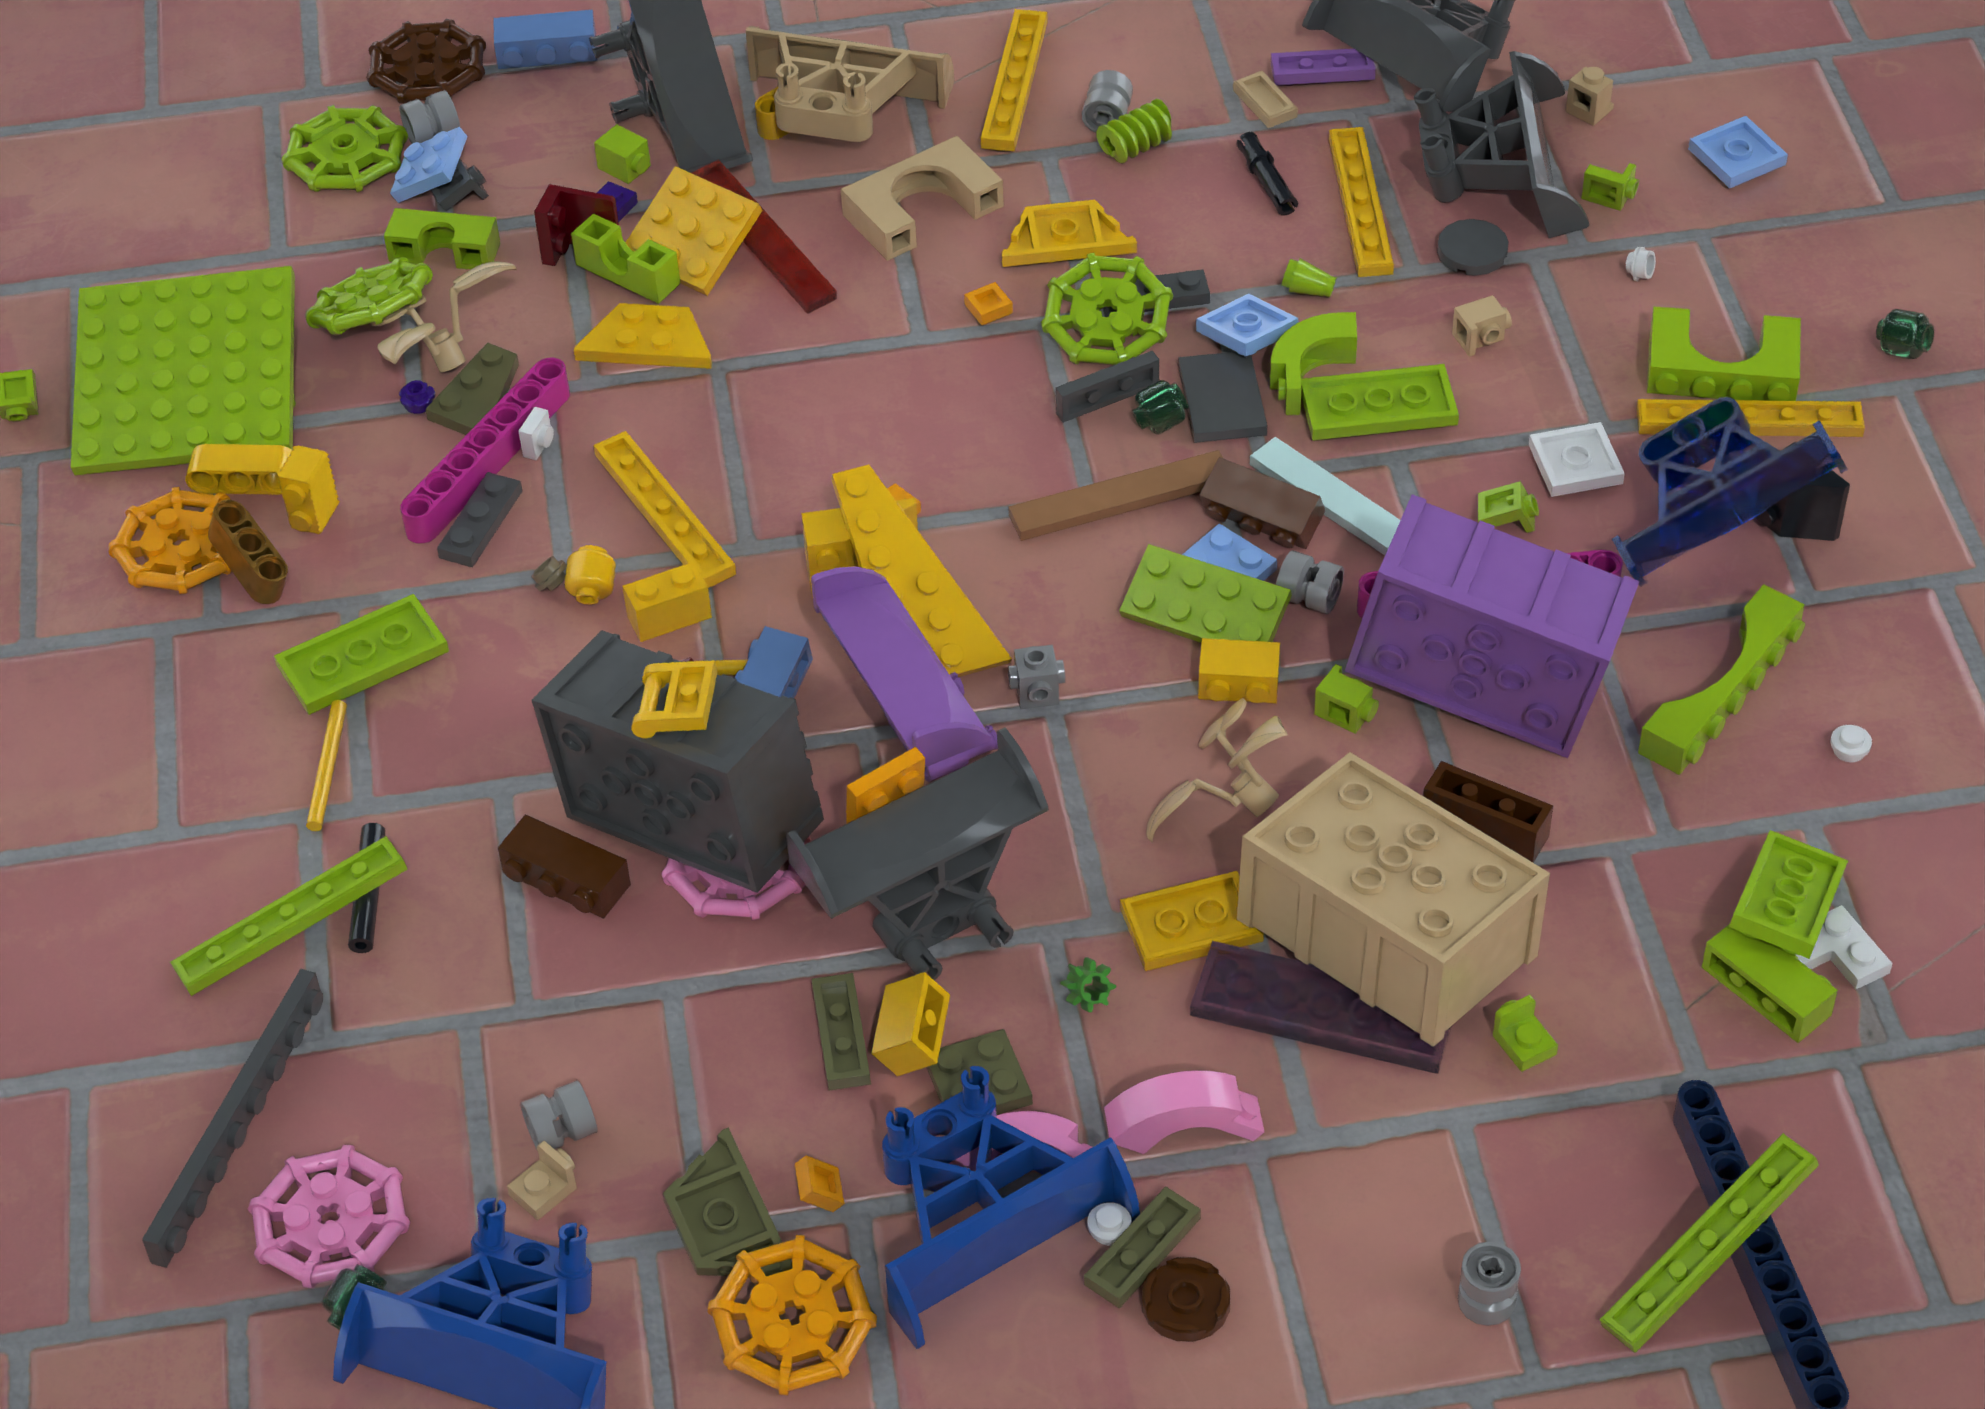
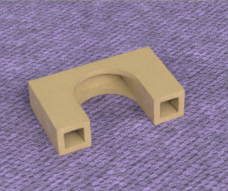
M955 136L841 188L843 216L888 261L917 247L915 220L898 204L903 198L919 192L943 193L953 198L976 220L1004 207L1003 180L958 136Z

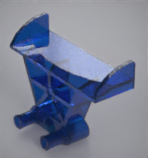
M1721 397L1645 440L1639 448L1638 455L1655 482L1659 483L1658 522L1625 541H1622L1619 535L1612 538L1631 576L1635 580L1640 581L1638 585L1642 587L1648 583L1645 575L1697 546L1722 536L1748 522L1782 498L1837 467L1841 474L1848 469L1820 420L1813 424L1816 432L1780 451L1750 433V423L1739 404L1733 398ZM1716 457L1711 472L1698 469V467Z

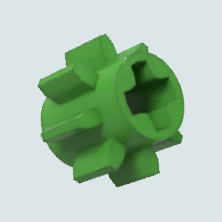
M1085 957L1083 966L1068 965L1070 972L1067 980L1060 982L1061 985L1067 987L1071 992L1067 996L1066 1001L1074 1006L1081 1002V1008L1087 1012H1092L1094 1004L1102 1003L1107 1006L1109 1004L1107 997L1110 990L1116 988V985L1109 982L1106 977L1110 973L1111 968L1104 964L1096 968L1095 960L1089 957ZM1092 979H1093L1092 985L1086 986V987H1085V990H1084L1085 984H1090V983L1092 982Z

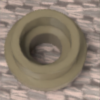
M554 556L549 557L531 576L536 582L535 587L539 591L548 588L550 591L554 590L565 579L566 574L563 571L567 564L563 560L557 561Z

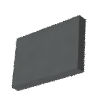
M1237 352L1178 357V367L1194 443L1267 436L1268 426L1251 355L1244 356Z

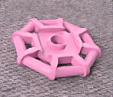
M810 836L804 841V844L811 842ZM668 858L667 866L662 871L664 883L672 886L694 908V914L702 918L708 914L750 917L751 921L760 919L761 913L792 893H800L805 886V883L790 863L788 870H778L758 893L771 885L774 886L756 898L755 895L758 893L691 866L683 865V863ZM699 880L707 890L700 892L691 882ZM726 893L737 894V899L744 900H728L719 898H727Z
M343 1145L339 1150L298 1159L291 1156L284 1161L285 1166L259 1197L251 1199L248 1211L253 1216L257 1245L254 1256L260 1264H270L301 1281L305 1288H314L318 1283L362 1273L365 1276L375 1272V1264L398 1236L408 1231L410 1220L405 1215L400 1185L403 1179L401 1173L395 1167L387 1168L355 1151L353 1145ZM337 1168L336 1175L322 1172L316 1174L311 1180L307 1176V1174ZM355 1170L374 1181L365 1187L351 1179L352 1172ZM295 1181L299 1188L286 1204L277 1203ZM385 1197L387 1213L374 1214L373 1202ZM328 1212L337 1213L339 1218L337 1221L328 1220L325 1224L321 1223V1216ZM271 1221H284L286 1234L275 1239L273 1237ZM373 1232H378L372 1242L363 1250L361 1248ZM294 1249L309 1258L304 1263L288 1253ZM341 1253L342 1257H351L323 1264V1262L331 1260L329 1255Z

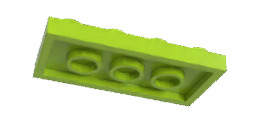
M1445 364L1301 379V396L1312 440L1458 425L1459 413Z
M1148 544L1119 612L1121 617L1200 643L1202 638L1273 642L1292 593L1290 589Z
M411 594L274 655L276 666L308 715L330 706L335 700H343L449 652L447 640L417 597Z
M1770 830L1729 927L1740 931L1749 938L1763 940L1780 947L1787 953L1801 955L1810 959L1848 860Z

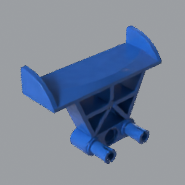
M980 1066L969 1067L970 1079L968 1071L966 1069L961 1075L962 1092L914 1118L913 1113L903 1107L894 1108L895 1120L894 1114L891 1111L886 1116L888 1133L882 1141L884 1172L887 1179L894 1184H911L921 1238L920 1246L885 1265L889 1313L916 1349L925 1345L923 1328L918 1316L919 1313L1088 1217L1091 1210L1097 1205L1117 1203L1128 1210L1132 1222L1140 1215L1139 1201L1133 1181L1111 1137L1072 1158L999 1120L996 1113V1099L993 1093L989 1091V1074L987 1070ZM979 1147L976 1171L949 1164ZM992 1148L1002 1153L993 1160H991ZM1032 1170L1043 1175L1004 1198L997 1192V1190ZM923 1189L933 1191L934 1193L924 1197ZM976 1202L983 1208L980 1212L931 1238L930 1228Z
M496 1198L481 1200L477 1205L478 1231L471 1240V1257L401 1295L358 1282L346 1308L339 1331L334 1356L333 1380L343 1384L357 1365L361 1364L497 1409H605L607 1361L565 1348L566 1314L581 1313L591 1303L592 1264L586 1257L587 1229L585 1226L580 1225L579 1237L576 1238L577 1223L563 1225L558 1231L559 1248L506 1232V1204L499 1200L497 1212H495Z

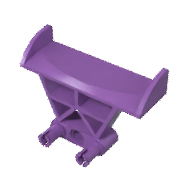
M855 566L834 568L814 574L811 577L815 611L822 614L884 711L889 724L905 749L908 751L917 747L925 757L926 781L930 782L966 766L969 763V759L998 749L995 730H993L991 725H987L984 728L964 697L965 692L960 677H958L956 672L949 675L884 576L872 569Z

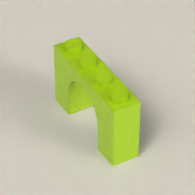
M1653 306L1649 336L1647 393L1726 400L1796 401L1800 381L1801 318L1764 315L1759 339V352L1747 360L1728 363L1709 359L1693 347L1689 338L1690 309Z

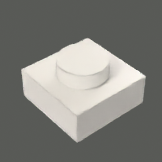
M534 407L519 429L523 457L537 460L544 448L550 446L553 440L554 429L550 425L548 410Z

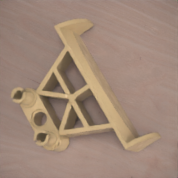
M756 26L746 28L750 81L757 82L759 76L778 79V89L774 94L776 124L782 131L852 142L865 141L873 134L872 114L893 95L937 101L938 107L945 109L954 84L953 63L951 56L947 53L933 54L861 42L763 30Z

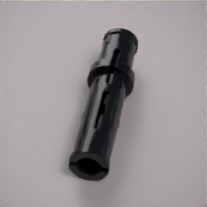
M1254 132L1242 134L1240 136L1242 141L1237 140L1236 145L1247 160L1246 166L1250 173H1255L1280 215L1293 213L1295 209L1292 205L1297 208L1298 201L1276 169L1270 151L1267 150L1266 152Z

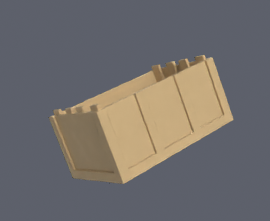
M1349 752L1242 836L1237 920L1249 928L1255 927L1294 952L1295 958L1306 965L1311 963L1359 994L1360 1000L1371 1007L1376 1005L1419 1033L1420 1039L1434 1047L1444 1038L1447 1029L1522 964L1528 965L1538 956L1550 873Z

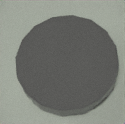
M1477 219L1459 220L1446 226L1440 233L1437 253L1440 261L1449 269L1457 272L1458 268L1465 270L1466 275L1477 276L1489 274L1504 264V259L1508 253L1509 241L1506 234L1497 225Z

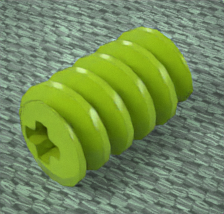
M1156 98L1151 103L1142 105L1140 109L1136 108L1130 111L1129 114L1121 115L1118 119L1109 121L1107 125L1099 126L1096 131V138L1100 147L1107 155L1114 157L1119 163H1124L1127 161L1128 156L1134 158L1138 156L1139 151L1143 153L1148 151L1150 145L1156 147L1160 145L1161 140L1164 142L1170 140L1172 137L1171 116L1165 103L1161 99Z

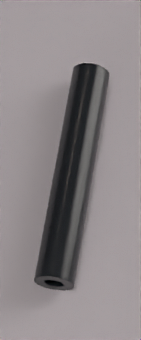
M378 823L363 825L361 828L359 851L385 837V828ZM379 887L353 901L348 947L356 953H367L373 949Z

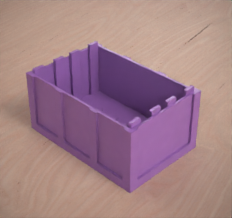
M1412 494L1376 576L1345 672L1568 758L1611 660L1640 581L1625 575L1622 578L1570 558V554L1557 549L1555 552L1496 530L1494 525L1481 520L1478 523L1428 504L1426 499Z

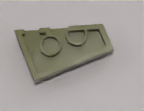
M487 343L425 409L427 420L467 435L503 398V395L508 393L519 366L517 354Z

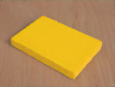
M1238 871L1120 899V910L1145 971L1264 941L1263 932L1255 927L1249 928L1237 920L1240 878Z

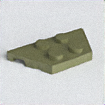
M729 1127L723 1129L717 1135V1141L703 1156L699 1154L688 1166L686 1174L681 1178H677L663 1193L664 1203L697 1275L728 1276L737 1262L736 1255L741 1251L751 1252L782 1243ZM791 1259L761 1267L766 1276L793 1269Z

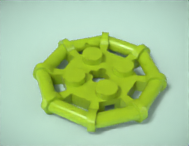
M334 105L327 106V111L307 122L293 125L289 130L291 137L287 152L282 157L283 167L287 171H293L307 183L308 188L312 191L318 192L321 189H355L356 192H360L369 183L389 172L395 173L399 170L401 166L400 157L403 145L408 139V133L405 127L396 125L386 117L380 107L372 105L369 108H335ZM309 142L308 147L302 148L303 144ZM390 143L388 151L380 149L381 144ZM312 161L316 166L311 170L305 164ZM373 162H374V163H377V164H375V165L369 167L368 169L362 171L361 173H359V170L363 169L364 167H366V166L372 164Z
M1094 252L1089 253L1086 259L1058 278H1051L1047 284L1049 295L1045 318L1041 321L1042 330L1053 337L1070 356V362L1078 365L1080 362L1116 365L1139 356L1156 343H1163L1167 337L1165 329L1169 303L1173 299V293L1171 288L1165 287L1144 264L1143 258L1135 256L1133 259L1095 256ZM1100 270L1125 272L1123 279L1101 277ZM1091 273V278L1083 281L1078 290L1071 287V285ZM1137 278L1151 293L1142 296L1138 292L1135 285ZM1062 299L1072 303L1070 315L1060 316ZM1104 307H1112L1117 312H1111L1109 317H1103L1102 311L1099 310ZM1154 308L1152 323L1144 322V310ZM1071 328L1075 331L1078 330L1082 335V339L1076 343L1066 330ZM1132 333L1133 337L1137 334L1141 335V337L1124 348L1123 343H1125L1126 337ZM1091 346L1114 347V350L1091 348Z
M405 257L395 258L392 263L365 270L362 267L355 269V274L331 288H322L317 293V301L314 306L306 311L305 318L310 327L325 328L333 335H339L349 328L373 322L379 325L383 323V318L406 305L416 304L422 299L424 286L432 280V270L425 263H410Z

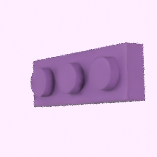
M1356 49L1271 53V69L1273 81L1276 85L1375 80L1374 60Z

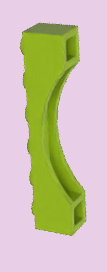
M1763 584L1744 606L1739 630L1742 652L1732 669L1718 682L1699 693L1680 700L1662 703L1642 727L1638 754L1678 775L1683 772L1689 763H1697L1704 752L1707 741L1710 738L1716 739L1722 732L1726 718L1730 714L1736 715L1740 711L1746 699V694L1751 689L1756 691L1759 688L1770 665L1775 667L1779 664L1789 642L1796 643L1805 628V622L1801 621L1805 604Z

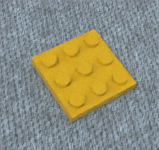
M675 166L625 243L635 252L649 239L677 253L680 284L708 296L763 210L759 203Z

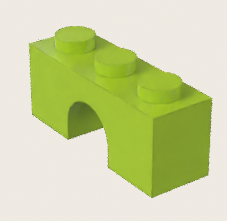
M395 208L384 233L389 262H392L395 258L405 257L410 263H424L426 256L431 251L439 248L453 249L456 268L471 270L478 265L494 262L500 246L496 217Z
M592 214L571 233L577 266L659 304L680 284L677 253L665 246L648 239L634 252L625 243L622 237L621 226L595 214Z

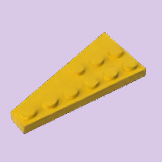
M868 464L832 474L831 480L859 567L872 569L886 578L949 675L956 672L958 677L1011 663L1012 658L872 467Z

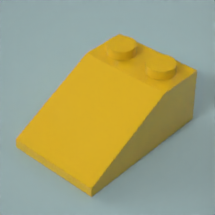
M916 499L896 500L918 530ZM841 508L801 513L811 594V577L814 574L839 567H859Z

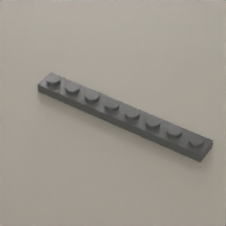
M304 969L299 970L142 1238L152 1264L167 1268L174 1254L179 1253L184 1247L189 1228L195 1218H199L203 1214L207 1204V1197L215 1183H219L223 1179L227 1170V1162L235 1149L240 1148L244 1143L247 1128L253 1117L263 1110L267 1093L272 1084L282 1077L287 1058L293 1048H297L301 1044L305 1027L312 1015L315 1016L320 1011L323 1003V993L320 990L315 972Z

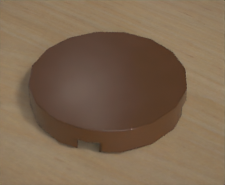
M1176 1257L1166 1261V1265L1158 1269L1155 1267L1148 1274L1142 1286V1312L1148 1324L1161 1336L1175 1341L1195 1342L1213 1335L1224 1325L1230 1312V1287L1226 1279L1224 1281L1223 1277L1219 1275V1270L1211 1263L1195 1257Z

